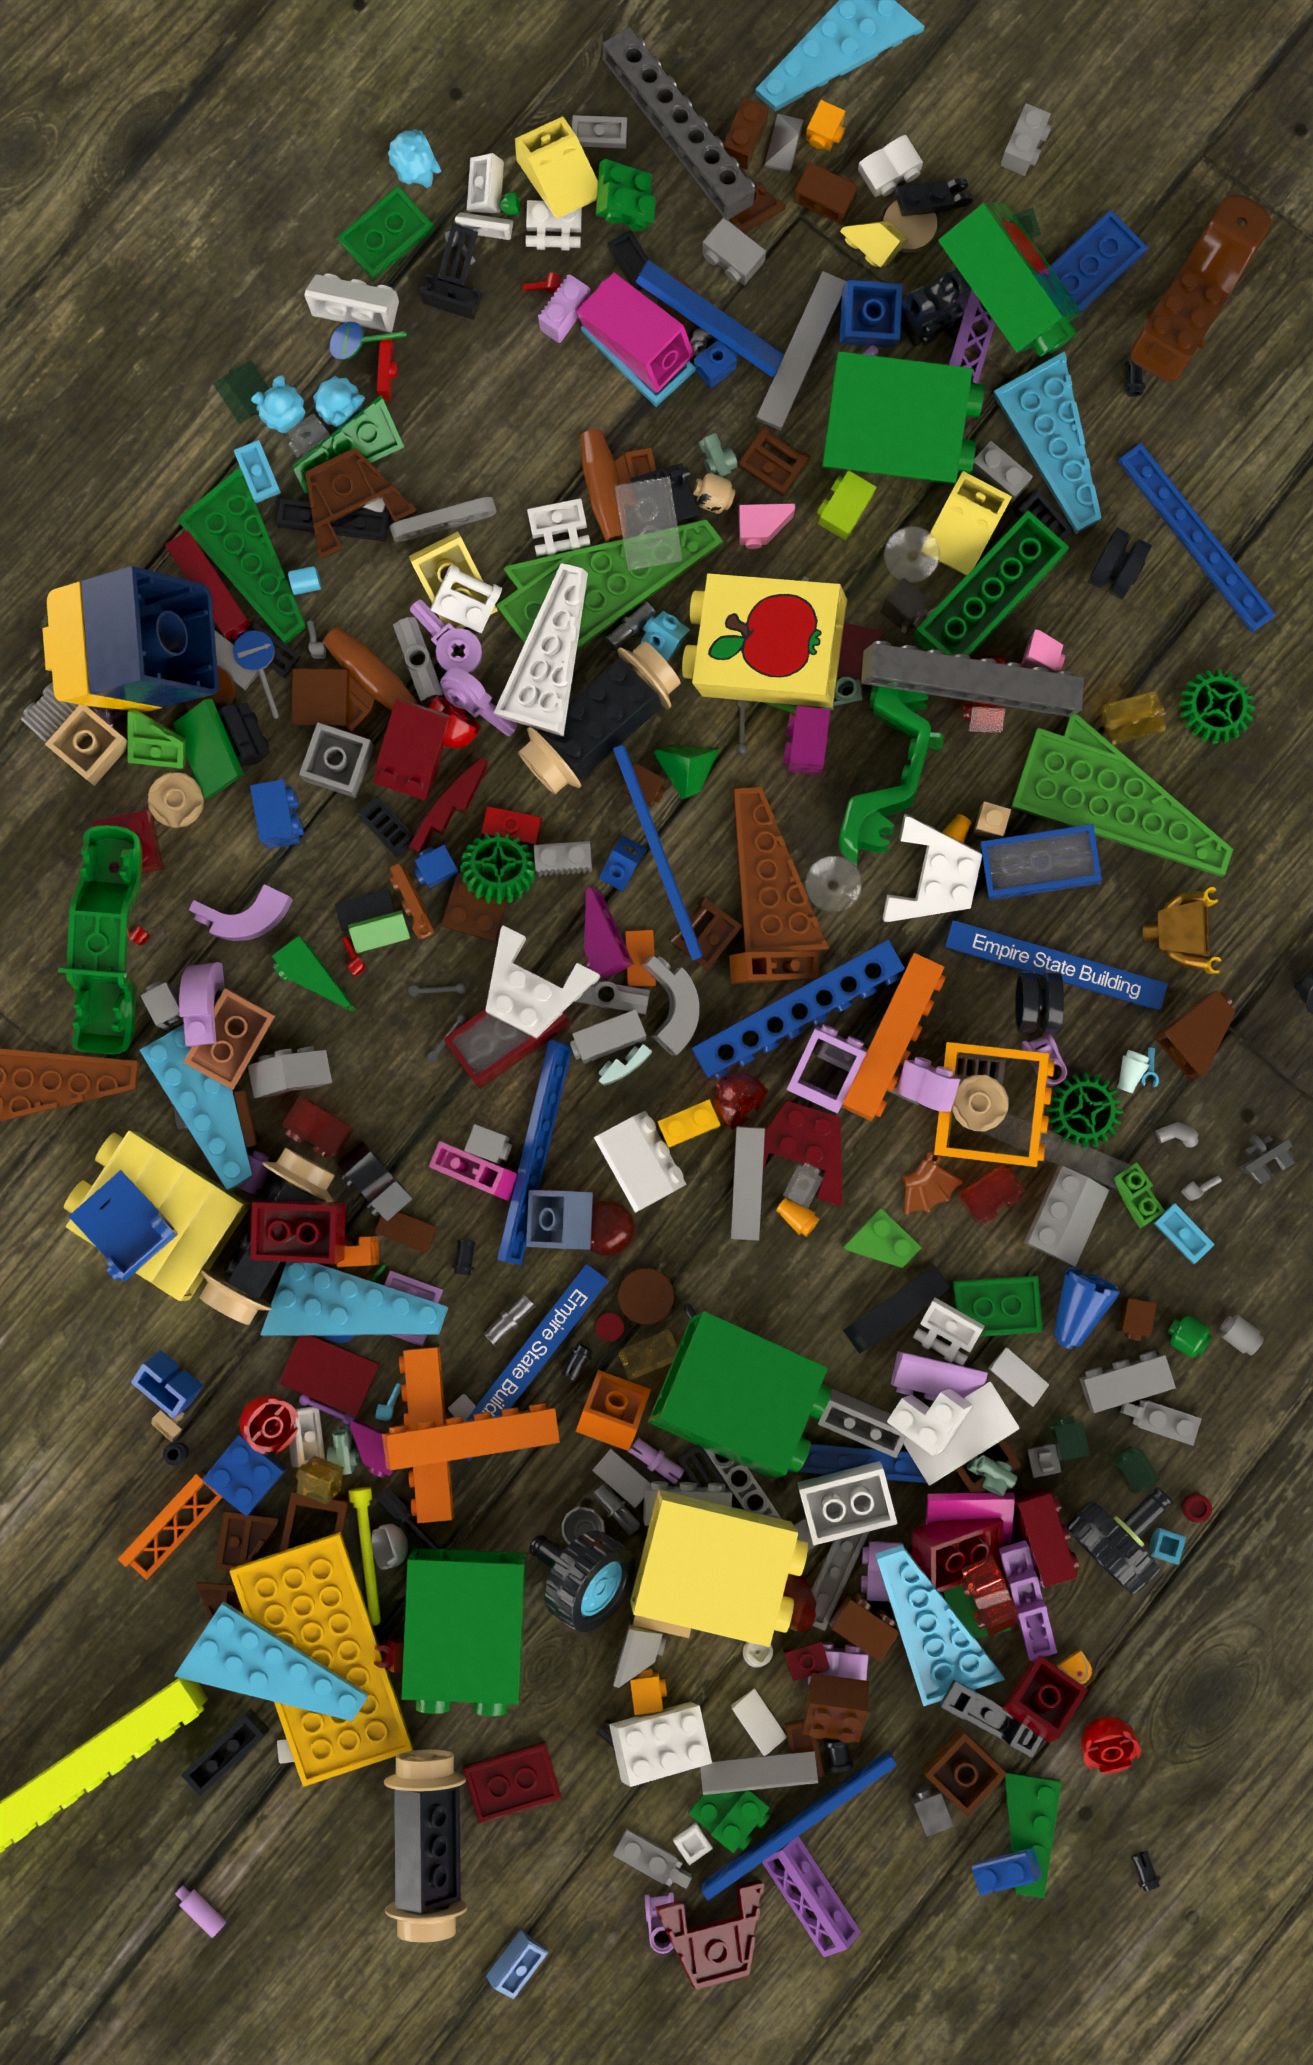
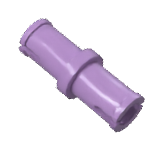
M640 1437L634 1440L635 1443H632L628 1452L647 1464V1468L650 1471H657L673 1484L678 1481L677 1478L680 1479L684 1469L665 1457V1452L655 1450L641 1440Z

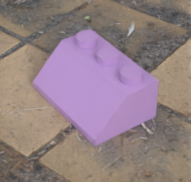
M897 1351L890 1384L897 1387L896 1392L913 1395L914 1391L925 1393L924 1399L932 1401L936 1400L940 1392L949 1388L965 1398L984 1386L988 1373L970 1367Z

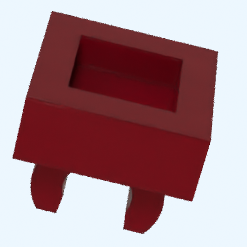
M386 1639V1645H376L375 1650L384 1651L385 1658L382 1661H374V1665L379 1668H386L393 1673H403L404 1642L398 1639Z

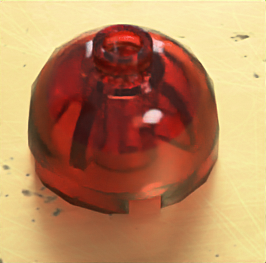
M740 1073L729 1078L723 1077L715 1086L717 1091L713 1098V1108L720 1121L731 1130H734L737 1126L743 1125L750 1119L746 1115L753 1108L756 1112L767 1097L768 1089L760 1080L748 1074Z
M600 1201L592 1204L590 1251L600 1256H614L623 1252L631 1244L635 1235V1222L631 1213L624 1205L615 1201Z

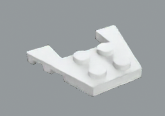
M904 814L899 839L904 842L927 845L916 898L887 894L883 920L891 922L970 909L982 859L981 852L937 831L935 828L916 820L908 814Z
M502 926L486 1012L537 1038L563 1014L562 1012L574 1001L576 1002L585 990L592 984L594 985L599 980L600 975L576 963L564 987L560 988L513 964L526 941V937Z

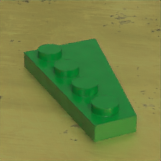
M381 395L292 465L304 493L308 492L306 471L353 448H356L370 463L404 448Z

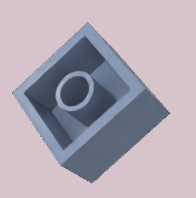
M529 1190L526 1247L590 1250L593 1192Z

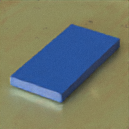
M1110 209L1057 258L1050 267L1080 310L1083 311L1146 253L1148 247Z

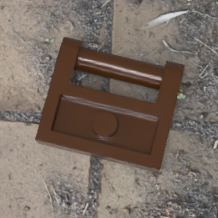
M764 426L739 461L738 467L781 496H784L801 470L808 463L811 455L805 451L801 453L772 434L770 428ZM766 442L793 460L795 464L793 467L763 448L762 445Z
M702 897L698 902L699 906L689 919L693 929H695L707 913L714 916L697 938L703 956L700 959L694 960L708 971L740 931L742 925L707 898ZM680 929L677 934H673L670 937L669 942L691 958Z

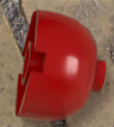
M436 696L428 707L450 715L443 749L445 746L453 749L467 746L482 729L473 717L469 722L468 718L463 714L465 711L462 708L455 707L443 697L439 699Z
M263 1395L254 1398L242 1411L239 1423L241 1435L253 1450L261 1454H267L265 1452L271 1451L280 1452L291 1444L297 1434L298 1428L295 1427L294 1429L295 1420H297L296 1418H298V1413L289 1402L276 1395Z
M1106 1716L1095 1719L1086 1726L1081 1736L1083 1760L1091 1770V1766L1099 1768L1100 1773H1117L1132 1766L1131 1760L1135 1756H1137V1759L1140 1756L1138 1738L1131 1725L1121 1718Z

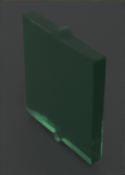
M252 360L235 370L230 369L229 374L213 383L239 424L255 414L259 415L257 410L258 404L253 403L251 399L257 392L264 394L270 389Z

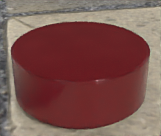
M605 1313L598 1318L596 1332L601 1339L614 1341L623 1333L624 1323L619 1315Z
M1197 1493L1190 1494L1183 1500L1182 1513L1191 1522L1203 1523L1211 1516L1212 1505L1205 1496Z

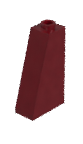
M189 530L165 544L187 580L204 584L209 588L212 596L213 619L228 641L232 639L237 640L240 635L248 632L247 629L251 625Z

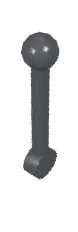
M737 700V707L740 711L739 745L736 750L741 755L747 752V746L745 745V708L748 705V701Z
M459 983L457 986L418 988L413 985L409 987L408 992L412 997H417L421 993L457 992L464 994L467 987L464 983Z
M465 1014L457 1016V1022L446 1036L467 1022L468 1018ZM444 1039L434 1051L428 1053L427 1059L430 1062L438 1061V1054L447 1044Z

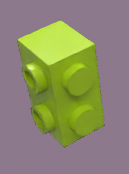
M849 470L844 478L839 475L831 488L835 492L830 501L825 499L817 511V514L821 515L818 525L846 541L873 497L877 487Z

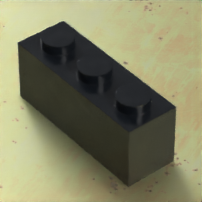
M250 1708L202 1753L181 1776L201 1797L250 1751L270 1729Z

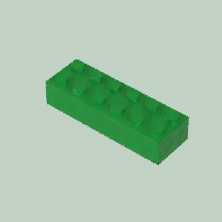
M1028 510L921 623L912 638L926 651L940 650L944 652V655L949 656L956 654L971 656L1058 564L1068 551L1069 546Z

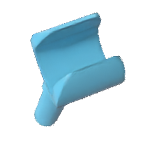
M1148 1048V1057L1150 1058L1147 1064H1149V1067L1140 1079L1141 1084L1144 1086L1145 1078L1148 1075L1153 1076V1087H1156L1159 1083V1077L1154 1073L1155 1048Z
M396 1384L387 1405L378 1404L376 1419L382 1421L392 1419L395 1402L401 1392L402 1385Z

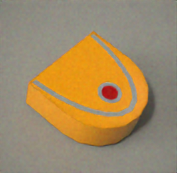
M1080 1649L1056 1665L1081 1685L1085 1684L1092 1674L1091 1665Z

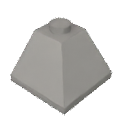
M629 1621L614 1675V1687H621L655 1663L657 1655H663L667 1640L662 1638L663 1632L633 1626V1621Z

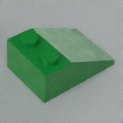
M300 936L272 955L276 961L272 965L273 968L286 982L291 980L296 985L351 1012L356 1010L353 1003L308 943Z

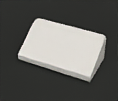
M493 153L470 158L467 211L500 213L504 162Z
M459 213L455 217L456 225L478 231L479 236L511 239L513 220L469 213Z
M1007 1347L988 1367L992 1373L1032 1407L1038 1402L1049 1386L1045 1380Z
M315 1407L295 1409L298 1413V1418L295 1420L294 1429L297 1427L298 1431L289 1445L292 1467L326 1463L319 1409Z
M755 1688L731 1704L732 1710L763 1756L769 1754L787 1738V1735Z

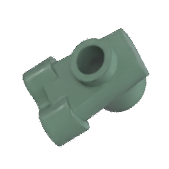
M717 433L709 435L698 442L703 454L707 458L704 460V464L708 473L725 477L731 473L730 470L737 468L734 452L730 447L721 448Z
M842 677L836 680L833 708L821 707V709L834 710L837 705L863 700L861 680H854L851 677ZM845 690H853L850 695L844 696Z
M343 1425L337 1427V1432L332 1434L334 1447H329L327 1450V1465L329 1470H339V1474L346 1475L351 1474L355 1466L359 1465L360 1456L358 1448H353L354 1436L350 1426Z
M984 1455L980 1458L974 1457L967 1464L968 1470L985 1477L982 1487L996 1495L1004 1496L1006 1489L1013 1488L1017 1481V1476L1011 1473L1012 1467L1001 1461L995 1462Z

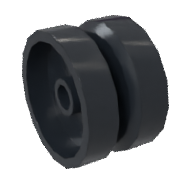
M1117 527L1094 567L1088 582L1098 588H1102L1107 583L1111 574L1115 577L1109 587L1110 594L1122 600L1131 585H1134L1139 577L1152 545L1139 538L1134 541L1128 552L1124 551L1130 540V533Z
M1020 971L1017 977L1015 992V1019L1018 1033H1033L1037 1029L1038 1023L1043 1033H1060L1064 1011V987L1061 973L1044 972L1039 983V978L1035 971Z

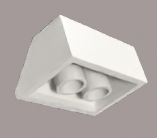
M316 274L305 291V298L312 316L344 323L356 322L363 327L392 333L399 300L396 291H393L391 287L385 285L374 287L357 279H352L350 282L341 280L333 274H324V276Z
M646 1111L594 1137L635 1213L687 1185L683 1179L682 1171L676 1166L670 1155L667 1144L659 1136L655 1122L648 1116Z

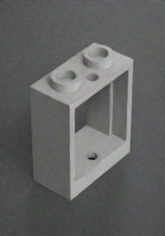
M635 1009L572 1033L574 1040L570 1042L576 1060L582 1058L583 1063L586 1064L646 1041V1034Z

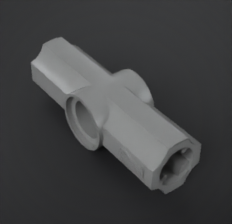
M407 617L393 624L420 702L421 704L432 702L436 696L440 698L444 694L416 617ZM416 655L426 657L424 663L418 666L411 663L412 658Z
M597 981L585 990L576 1002L600 1006L604 1009L612 1008L628 1012L636 1009L637 1013L646 1015L650 990L617 985L609 981ZM610 988L614 991L615 996L610 1002H603L599 999V992L602 989Z

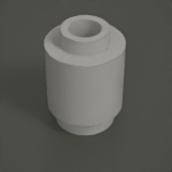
M1239 1315L1234 1317L1228 1316L1220 1326V1330H1222L1221 1338L1243 1354L1253 1355L1264 1341L1260 1331Z

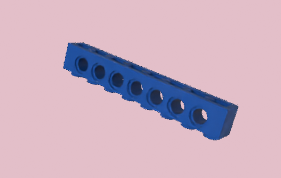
M887 940L692 1048V1052L707 1079L714 1077L715 1081L730 1073L729 1067L737 1063L742 1067L755 1059L753 1054L763 1050L764 1053H767L779 1046L778 1040L786 1036L791 1040L804 1032L802 1027L812 1023L814 1027L827 1020L826 1014L834 1009L840 1013L851 1007V1000L861 996L863 1000L877 992L875 987L885 982L886 986H889L901 979L900 973L905 968L890 941ZM866 966H877L880 971L879 977L876 979L867 977L865 974ZM845 978L852 979L855 983V990L850 993L843 991L840 985L841 980ZM827 992L831 997V1003L828 1006L819 1005L816 1001L817 993ZM796 1005L803 1006L807 1011V1016L801 1020L794 1018L791 1013L792 1007ZM775 1018L781 1021L782 1030L779 1033H772L768 1030L767 1022L770 1019ZM747 1032H753L758 1037V1043L753 1047L746 1046L742 1041V1036ZM727 1045L733 1049L734 1056L730 1060H722L718 1056V1049L721 1046Z

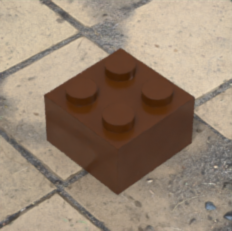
M846 1592L829 1620L832 1630L880 1662L900 1633L895 1626L897 1622L893 1620V1616L881 1608L876 1612L872 1609L870 1601L857 1592L853 1596Z
M812 1673L804 1703L802 1735H809L817 1739H837L845 1743H859L868 1714L869 1681Z
M961 1726L921 1768L924 1775L967 1817L1007 1775L1004 1768Z

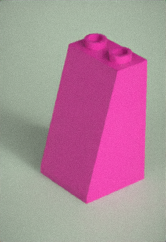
M615 272L608 279L602 281L598 289L588 299H585L576 310L582 326L656 394L694 356L684 325Z

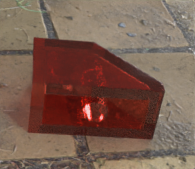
M803 1572L801 1576L788 1574L783 1596L794 1599L789 1629L809 1631L816 1619V1600Z

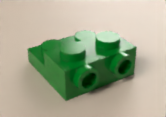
M608 159L602 160L599 163L596 216L606 218V221L610 223L628 225L630 229L635 231L645 230L648 226L654 223L656 197L650 195L652 174Z
M754 1790L703 1795L702 1793L688 1813L709 1830L716 1840L734 1854L737 1849L743 1851L752 1839V1836L749 1834L755 1826L761 1828L770 1817V1813L767 1812L770 1806L769 1802Z

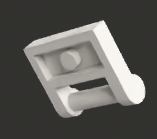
M450 565L430 609L439 615L482 633L493 607L500 597L502 587L495 584L493 586L460 572L458 567ZM455 581L486 595L485 603L451 588L453 582Z

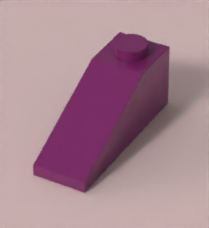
M590 887L586 889L584 952L588 959L586 965L588 969L598 973L600 978L606 980L634 965L601 891Z

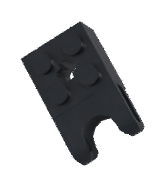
M957 267L946 272L942 278L924 288L921 286L910 292L909 296L903 299L901 325L914 347L921 343L927 345L937 338V334L944 330L950 332L961 324L972 288Z

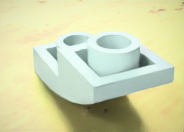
M644 1044L640 1048L634 1046L625 1057V1060L628 1061L626 1066L618 1059L613 1063L608 1061L598 1073L602 1076L599 1082L604 1086L622 1079L638 1068L652 1054V1051Z

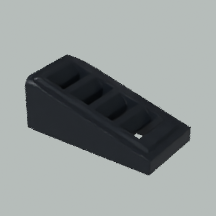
M1038 489L1030 491L1013 508L1014 512L1021 518L1028 511L1027 508L1035 502L1037 505L1030 512L1036 516L1043 510L1045 513L1039 518L1043 524L1051 517L1053 521L1047 527L1053 531L1059 525L1061 529L1055 535L1062 541L1073 531L1072 527Z
M378 796L357 814L359 819L396 857L400 856L410 846L414 834ZM380 807L382 811L370 821L368 817ZM388 816L390 820L378 830L376 826ZM396 824L398 828L386 838L384 834ZM404 833L406 837L394 847L392 842L400 834Z

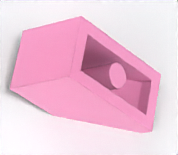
M795 504L739 505V545H746V548L757 549L761 548L762 545H767L794 517Z
M1035 629L1026 644L1021 663L1022 668L1044 667L1048 669V672L1055 673L1056 670L1061 671L1065 660V655L1061 654L1063 644L1042 631Z

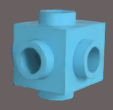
M663 611L656 618L652 616L643 628V631L646 633L641 643L644 641L649 643L668 661L680 649L690 629L680 623L675 616Z

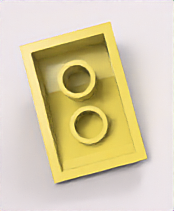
M458 531L409 556L432 604L450 565L458 567L460 572L483 582ZM454 581L451 588L485 603L486 595ZM495 605L491 614L498 611ZM438 614L440 620L445 625L450 623L455 629L466 628V626Z

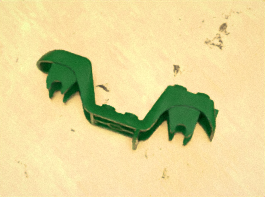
M873 686L869 707L874 709L873 717L912 739L907 759L911 761V765L904 766L900 786L856 795L848 801L839 836V849L846 860L857 866L858 848L878 854L889 852L887 846L890 841L882 839L880 836L884 834L888 836L893 835L894 832L891 829L894 828V824L884 816L901 812L912 805L928 748L937 752L942 750L944 736L941 733L931 732L929 722L913 712L927 709V704L919 702L928 700V695Z
M105 825L90 828L83 835L81 875L69 908L67 967L58 968V972L66 973L67 981L74 988L76 996L73 1008L76 1009V1018L72 1024L75 1028L72 1039L73 1048L80 1052L118 1054L127 1051L135 1034L137 985L127 975L126 968L129 916L141 889L143 854L142 846L136 833L127 828ZM112 862H117L120 866L117 873H113L110 870Z

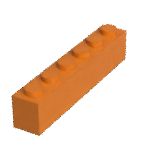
M916 953L913 954L841 1106L842 1108L871 1122L875 1115L881 1117L887 1104L882 1099L887 1090L893 1091L899 1078L894 1075L898 1065L904 1066L905 1060L908 1059L911 1053L906 1048L910 1040L916 1042L921 1032L922 1026L918 1025L922 1015L928 1016L934 1004V1001L930 1000L933 991L939 992L946 976L941 975L944 966Z
M440 1346L404 1350V1356H399L400 1373H405L406 1384L401 1387L403 1402H408V1413H404V1425H406L407 1430L418 1428L417 1423L435 1421V1425L446 1424ZM445 1461L415 1466L413 1470H409L410 1488L415 1487L416 1498L411 1499L412 1516H417V1522L426 1523L452 1520L454 1518L450 1462Z
M546 1403L529 1405L530 1410L519 1412L518 1407L503 1409L501 1410L502 1415L491 1416V1412L474 1414V1419L463 1421V1416L451 1417L446 1419V1424L435 1425V1421L417 1423L418 1428L407 1430L406 1425L390 1427V1433L382 1434L386 1469H403L560 1443L555 1408H547Z

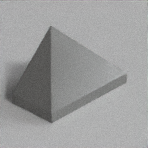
M777 114L764 167L791 173L804 120Z

